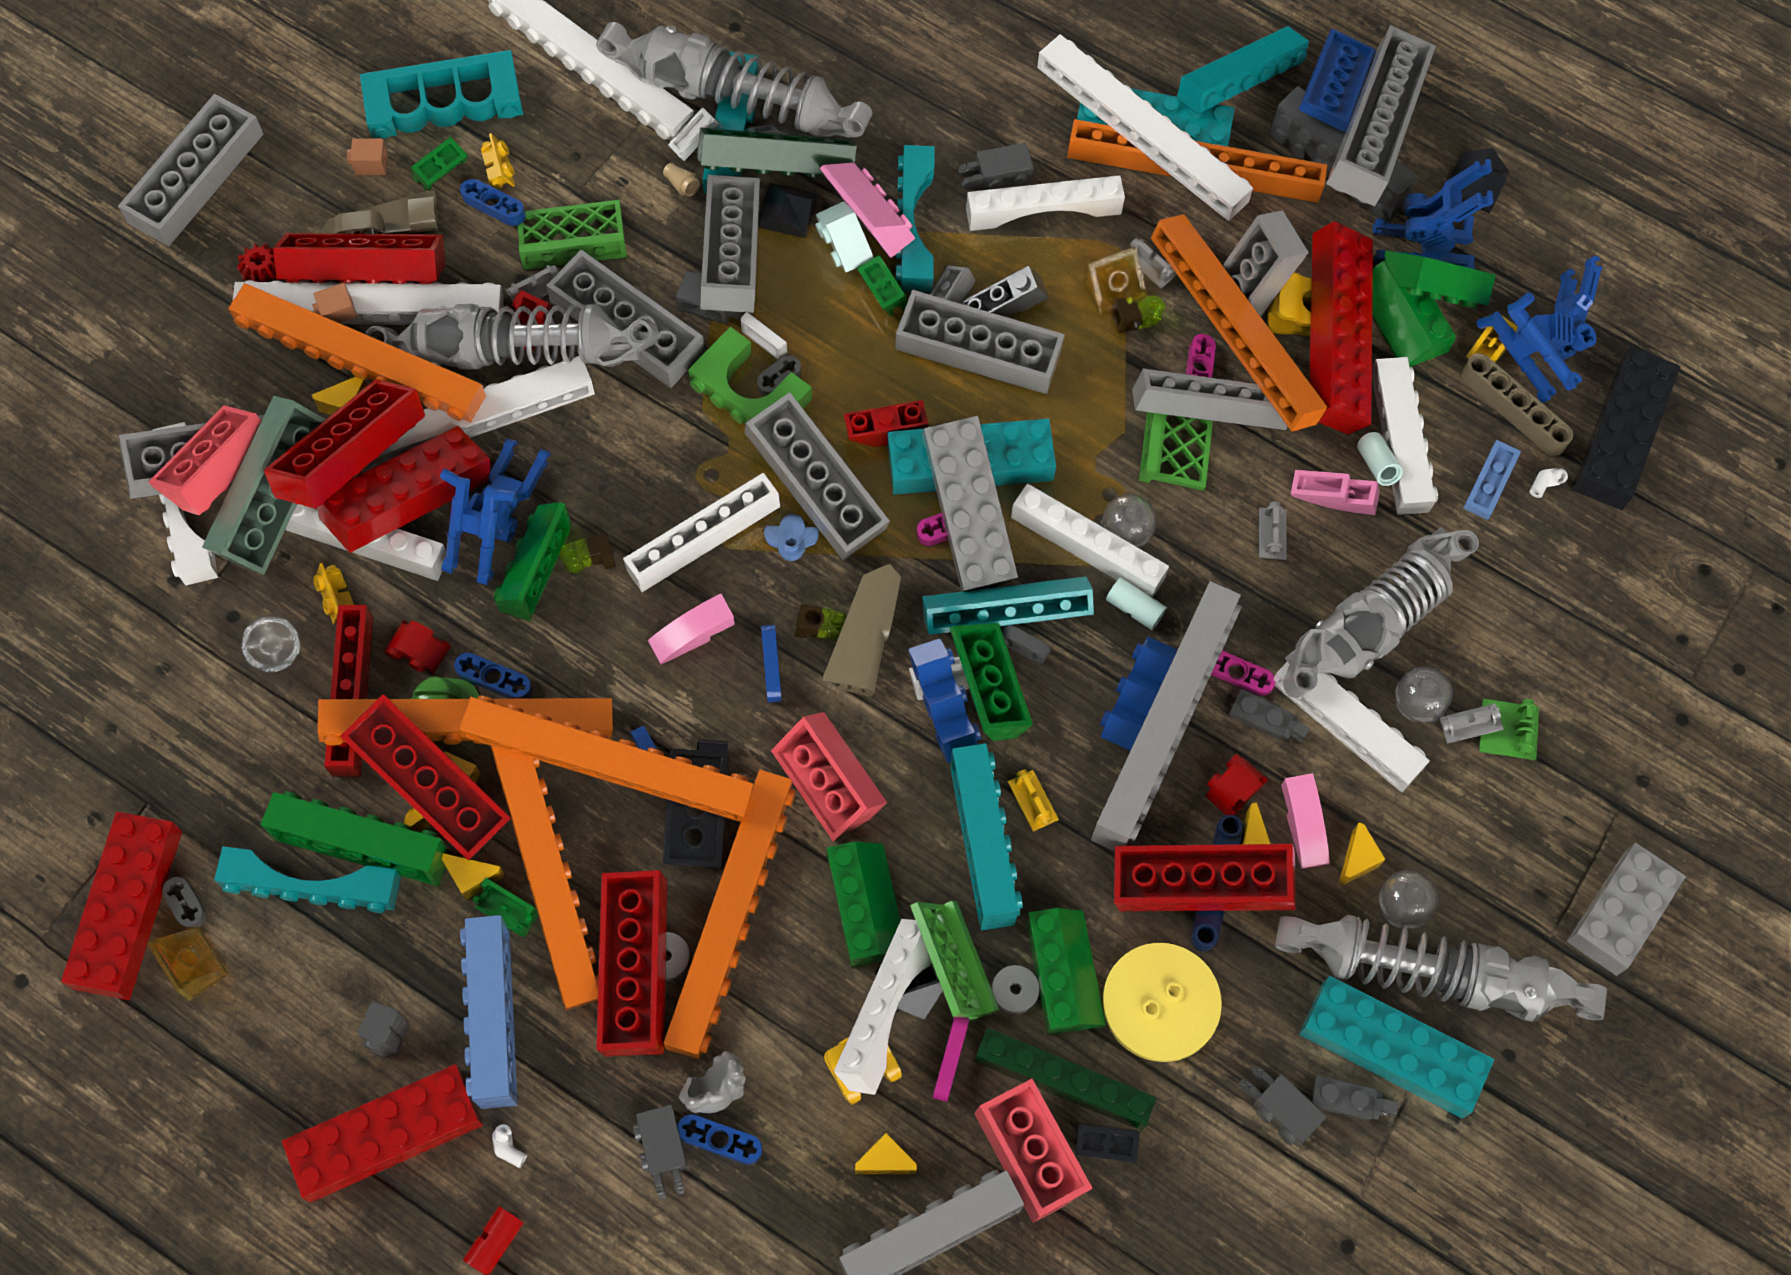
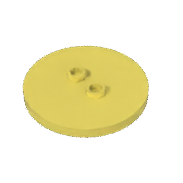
M1169 943L1142 945L1121 957L1106 979L1102 998L1105 1020L1117 1041L1131 1053L1156 1062L1181 1060L1199 1051L1212 1037L1221 1015V993L1217 980L1210 968L1191 951Z

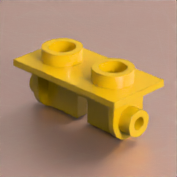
M490 133L491 142L486 141L481 147L484 164L486 167H489L486 169L489 184L495 189H501L505 183L515 187L513 179L515 172L507 156L509 149L503 140L497 139Z
M320 563L317 573L313 578L314 586L322 594L325 614L330 615L332 623L336 624L338 605H354L349 591L338 593V590H343L347 587L341 570L335 565L328 566L325 569L323 563Z
M1026 769L1021 770L1016 774V778L1008 781L1033 832L1059 820L1033 770L1029 772Z

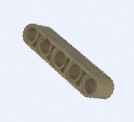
M1477 353L1469 358L1461 374L1464 383L1546 454L1550 456L1561 455L1573 439L1572 429L1488 356Z

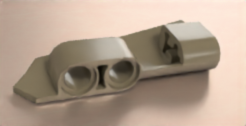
M430 189L358 211L338 214L333 218H329L319 233L411 234L438 231L439 224L435 190Z
M891 564L862 576L822 677V682L838 684L837 688L839 690L864 696L874 695L883 647L891 630L901 576Z

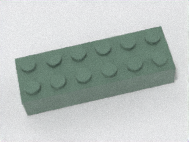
M273 396L202 548L245 569L262 575L265 574L297 504L274 497L264 469L326 419L293 400Z

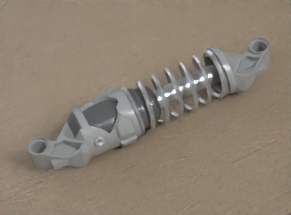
M609 22L596 43L597 49L604 56L628 67L632 74L640 81L646 80L655 83L660 88L673 87L678 90L682 97L688 99H705L709 96H715L717 104L723 98H728L732 95L731 106L733 109L738 106L742 93L749 95L747 103L748 114L754 111L757 100L760 98L765 100L762 113L764 119L769 117L774 103L781 105L778 118L780 125L785 122L789 108L796 110L794 123L796 130L809 133L815 137H830L834 135L846 138L859 137L863 135L872 116L871 108L863 102H854L852 105L841 108L829 92L823 77L813 75L809 78L805 72H802L794 78L789 66L783 68L778 73L777 66L773 61L765 64L762 68L761 61L757 56L752 57L746 63L745 56L741 51L730 56L726 46L721 47L720 44L710 41L708 36L700 33L685 35L673 26L660 25L648 34L632 40L621 24ZM738 56L741 57L742 66L737 58ZM754 61L757 62V75L747 72ZM770 66L773 68V81L763 78V75ZM785 72L789 74V86L779 83ZM801 77H804L805 80L803 90L795 88Z
M457 304L455 307L448 308L438 306L437 308L421 309L412 323L400 335L391 328L380 326L370 327L365 333L378 340V336L382 332L384 334V343L440 367H457L464 370L481 369L483 366L491 365L494 361L501 366L506 358L511 357L516 365H519L524 356V346H526L528 359L533 365L539 361L541 346H543L545 358L550 364L556 361L558 346L561 348L563 360L569 364L574 357L575 345H578L579 357L584 364H600L613 367L624 361H640V352L653 345L659 337L657 326L648 321H634L623 331L613 323L598 304H587L582 309L577 305H572L567 311L559 305L553 306L550 311L540 305L533 312L525 306L519 307L516 312L508 306L501 308L499 312L492 307H480L478 304ZM557 310L564 316L562 324H554L552 314ZM573 310L579 313L578 324H571L569 315ZM525 311L529 315L527 325L520 324L518 318L520 312ZM539 311L544 312L547 316L544 324H537L535 315ZM504 312H509V313L512 315V317H511L510 315H508V314H503V313H504ZM646 326L648 336L646 339L641 340L639 330L641 327ZM531 346H536L535 358H533ZM548 346H553L551 358ZM566 346H570L568 357L566 354ZM519 347L518 359H516L515 352Z
M1346 915L1338 922L1319 926L1297 917L1284 916L1279 919L1275 948L1288 953H1300L1302 949L1311 947L1326 961L1334 978L1349 979L1358 966V975L1363 984L1369 983L1377 972L1378 982L1382 989L1389 987L1396 977L1397 986L1402 993L1409 991L1414 983H1416L1419 995L1426 997L1435 986L1436 995L1441 1002L1446 1001L1451 996L1457 1000L1460 1006L1478 1011L1494 1007L1506 1010V1012L1521 1020L1536 1022L1551 1009L1569 1005L1576 1011V1015L1589 1020L1604 1019L1607 988L1599 984L1577 983L1564 971L1551 967L1547 958L1531 956L1520 959L1509 956L1508 952L1499 946L1493 947L1472 943L1467 947L1465 940L1459 943L1458 948L1447 946V938L1445 936L1440 939L1437 953L1433 955L1425 953L1428 940L1426 932L1420 935L1417 951L1406 949L1408 938L1406 927L1401 930L1398 947L1386 944L1389 931L1387 923L1382 926L1379 942L1366 940L1369 930L1368 919L1364 920L1362 924L1361 919L1353 915ZM1363 963L1373 965L1366 978H1364ZM1383 968L1392 969L1388 980L1384 983ZM1402 972L1412 974L1405 987H1403ZM1421 976L1432 978L1425 991H1422Z

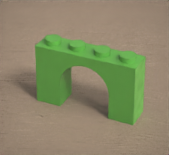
M729 327L688 370L691 387L696 392H703L710 397L711 402L716 407L724 408L730 412L731 417L739 424L744 423L746 425V422L789 392L803 409L812 400V387L792 372L774 391L762 398L749 399L736 394L730 388L729 380L752 353L751 342L732 327Z

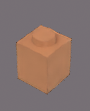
M352 139L351 149L347 150V162L349 165H352L355 175H386L388 151L384 140Z
M345 283L313 293L316 303L312 304L316 314L337 323L358 317Z

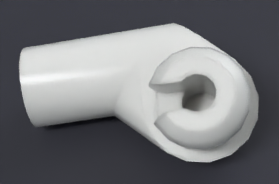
M1552 468L1540 471L1529 491L1530 494L1536 498H1541L1547 487L1566 482L1568 478L1566 470L1563 468Z
M505 1124L498 1125L492 1134L496 1156L521 1168L527 1158V1154L514 1148L511 1128Z

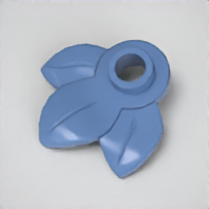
M792 513L782 519L780 526H766L764 536L770 546L778 548L779 554L785 560L795 561L801 558L805 548L817 542L819 531L816 527L805 528L802 517Z

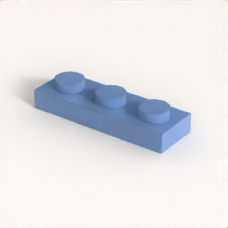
M1498 440L1495 441L1463 509L1486 520L1490 518L1521 453L1520 450Z

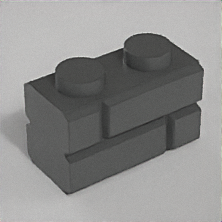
M377 1002L370 1003L365 1014L367 1019L362 1021L357 1032L364 1040L362 1046L368 1048L370 1053L382 1058H386L387 1054L397 1055L402 1045L401 1038H405L410 1026L408 1021L396 1009Z

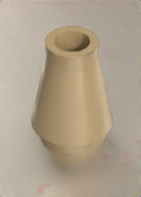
M669 163L665 166L663 175L668 178L680 195L691 197L698 191L700 181L695 173L678 167L674 163Z

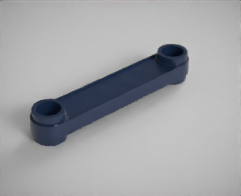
M1234 815L1223 816L1215 828L1212 845L1240 844L1243 832L1241 820ZM1223 825H1232L1236 833L1229 834L1225 832ZM1196 911L1191 932V943L1195 949L1207 952L1215 947L1225 911ZM1198 933H1208L1211 937V942H1201L1198 938Z

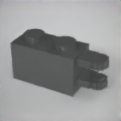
M1025 142L976 152V161L960 165L958 172L963 177L969 175L962 182L964 189L982 188V190H991L1010 186H1023L1032 182L1034 167Z
M686 271L675 296L677 310L726 325L730 317L741 319L746 313L700 309L702 273Z
M1255 1065L1251 1072L1267 1089L1261 1093L1246 1079H1242L1238 1083L1239 1087L1254 1101L1252 1105L1256 1108L1255 1112L1259 1118L1267 1124L1271 1122L1279 1130L1278 1135L1287 1144H1294L1296 1147H1299L1327 1116L1282 1074L1274 1080L1261 1067Z
M672 1104L636 1114L638 1123L633 1124L636 1141H642L645 1153L640 1154L642 1168L644 1172L649 1171L651 1177L654 1178L659 1200L666 1198V1188L661 1177L663 1175L672 1173L675 1191H677L678 1195L685 1193L680 1171L688 1169Z

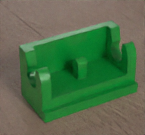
M449 137L411 167L412 179L416 183L421 182L424 186V191L430 190L431 185L459 164L463 165L467 161L468 154L452 137Z
M880 255L857 268L883 311L886 310L889 316H894L893 310L896 307L900 306L901 309L905 310L908 303L906 295Z
M485 878L481 884L483 888L482 893L473 898V903L476 905L475 909L487 916L501 915L508 928L524 938L538 918L537 909Z

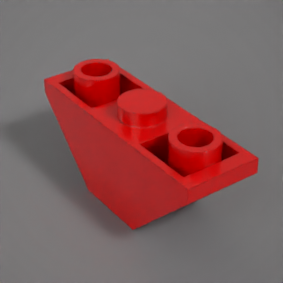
M923 400L843 414L848 439L872 447L886 446L888 432L924 429L929 424Z

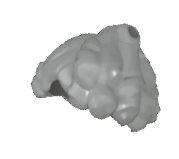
M723 1051L721 1055L713 1058V1067L707 1070L703 1078L688 1077L686 1084L679 1094L680 1101L693 1113H715L725 1109L732 1101L744 1095L743 1088L746 1077L743 1073L742 1061L733 1053Z

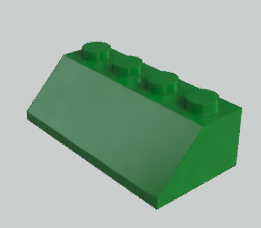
M1385 251L1384 256L1396 285L1406 287V293L1422 296L1423 292H1426V298L1441 300V296H1444L1443 302L1458 305L1459 300H1461L1460 306L1476 309L1477 304L1489 305L1496 277L1495 274L1428 257Z
M1384 260L1373 268L1372 319L1394 357H1408L1409 367L1448 353L1456 339V335L1436 301L1426 298V292H1423L1422 296L1406 293V287L1396 285L1388 263Z
M561 502L538 505L535 513L530 514L524 538L520 537L517 542L515 558L513 561H509L506 566L505 580L502 585H498L494 593V600L499 612L530 622L572 528L566 504Z
M999 623L952 626L950 631L983 731L992 741L1016 739L1030 728L1033 723Z
M850 842L826 847L827 860L850 967L881 962L884 960L900 924V916L884 845L880 843Z
M1063 908L1028 912L1026 925L1036 978L1039 983V994L1047 1036L1106 1026L1084 912Z

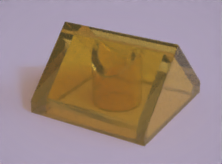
M1136 247L1087 263L1083 284L1098 313L1101 314L1111 310L1115 299L1125 298L1128 304L1147 297Z
M199 927L154 939L147 944L176 992L188 1001L228 975L225 967Z

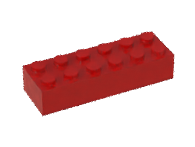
M285 233L273 248L276 278L285 279L288 283H297L302 280H312L313 283H325L328 280H338L339 283H352L355 280H365L368 284L380 283L381 280H389L394 284H404L408 281H418L419 284H432L438 280L446 266L443 235Z
M375 379L264 469L274 497L314 509L321 506L325 500L340 490L344 484L359 474L363 468L374 459H377L382 452L396 443L401 436L414 428L425 417L417 390Z
M456 426L350 479L340 490L336 491L321 506L317 507L319 519L346 550L351 553L452 501V497L455 496L456 487L440 478L444 468L462 478L470 479L469 491L489 482L490 458L459 426Z
M385 694L381 695L340 735L357 754L468 861L511 819L493 799Z
M122 812L115 813L61 983L72 990L125 1000L131 999L163 896V886L168 880L182 835V831L173 822Z
M1293 844L1115 846L1114 904L1119 911L1296 910Z
M660 870L602 873L596 1050L605 1057L664 1054L668 879Z
M455 1064L282 1140V1144L301 1198L311 1203L482 1127L483 1124L475 1103L472 1101V1097L467 1096L466 1080L463 1072Z

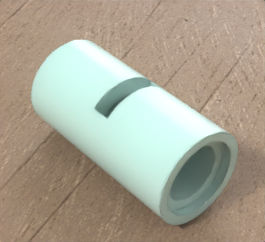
M1371 432L1361 437L1357 448L1377 482L1382 486H1390L1399 481L1403 470L1382 435L1377 432Z
M1122 577L1117 580L1106 597V601L1126 614H1131L1132 618L1150 630H1153L1158 625L1167 610L1166 606Z

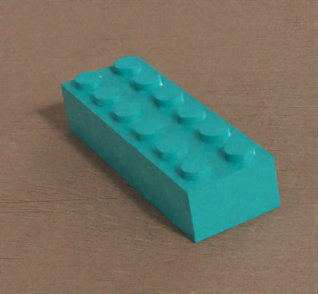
M1131 88L1138 97L1149 102L1162 116L1168 117L1172 124L1181 131L1187 132L1194 141L1228 147L1235 107L1217 104L1212 108L1196 113L1176 96ZM1080 102L1077 120L1108 125Z
M1049 418L980 424L995 486L1054 481L1056 462ZM924 429L888 432L887 448L893 495L936 491L922 435Z
M987 743L953 748L950 762L980 931L1014 926L1017 916H1020V909L1023 908L1021 893L1014 889L1017 872L1015 863H1009V852H1012L1009 834L1004 835L1006 815L1004 807L998 806L999 797L1001 796L1000 784L998 779L993 780V769H996L993 752L988 753Z
M1330 975L1322 983L1299 1032L1300 1036L1462 1119L1473 1112L1495 1060Z

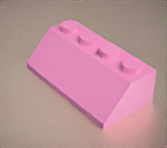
M855 163L830 164L820 167V170L841 198L855 212L859 220L890 258L915 239L909 230L913 227L904 214L900 217L897 215L900 211L891 199L888 201L884 199L887 194L878 183L874 186L871 184L874 179L865 168L860 170Z

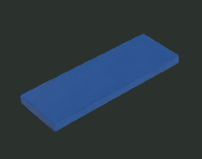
M1331 28L1298 110L1345 132L1351 121L1376 50Z

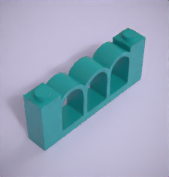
M511 50L360 74L366 122L372 139H385L390 136H396L397 130L404 133H413L424 128L428 121L439 127H450L461 121L464 115L473 121H485L491 119L496 114L498 119L523 115ZM490 78L492 90L488 98L480 102H471L464 98L461 82ZM455 83L456 98L451 105L444 108H436L429 104L426 88ZM419 89L421 100L419 107L415 111L408 114L394 111L391 93Z

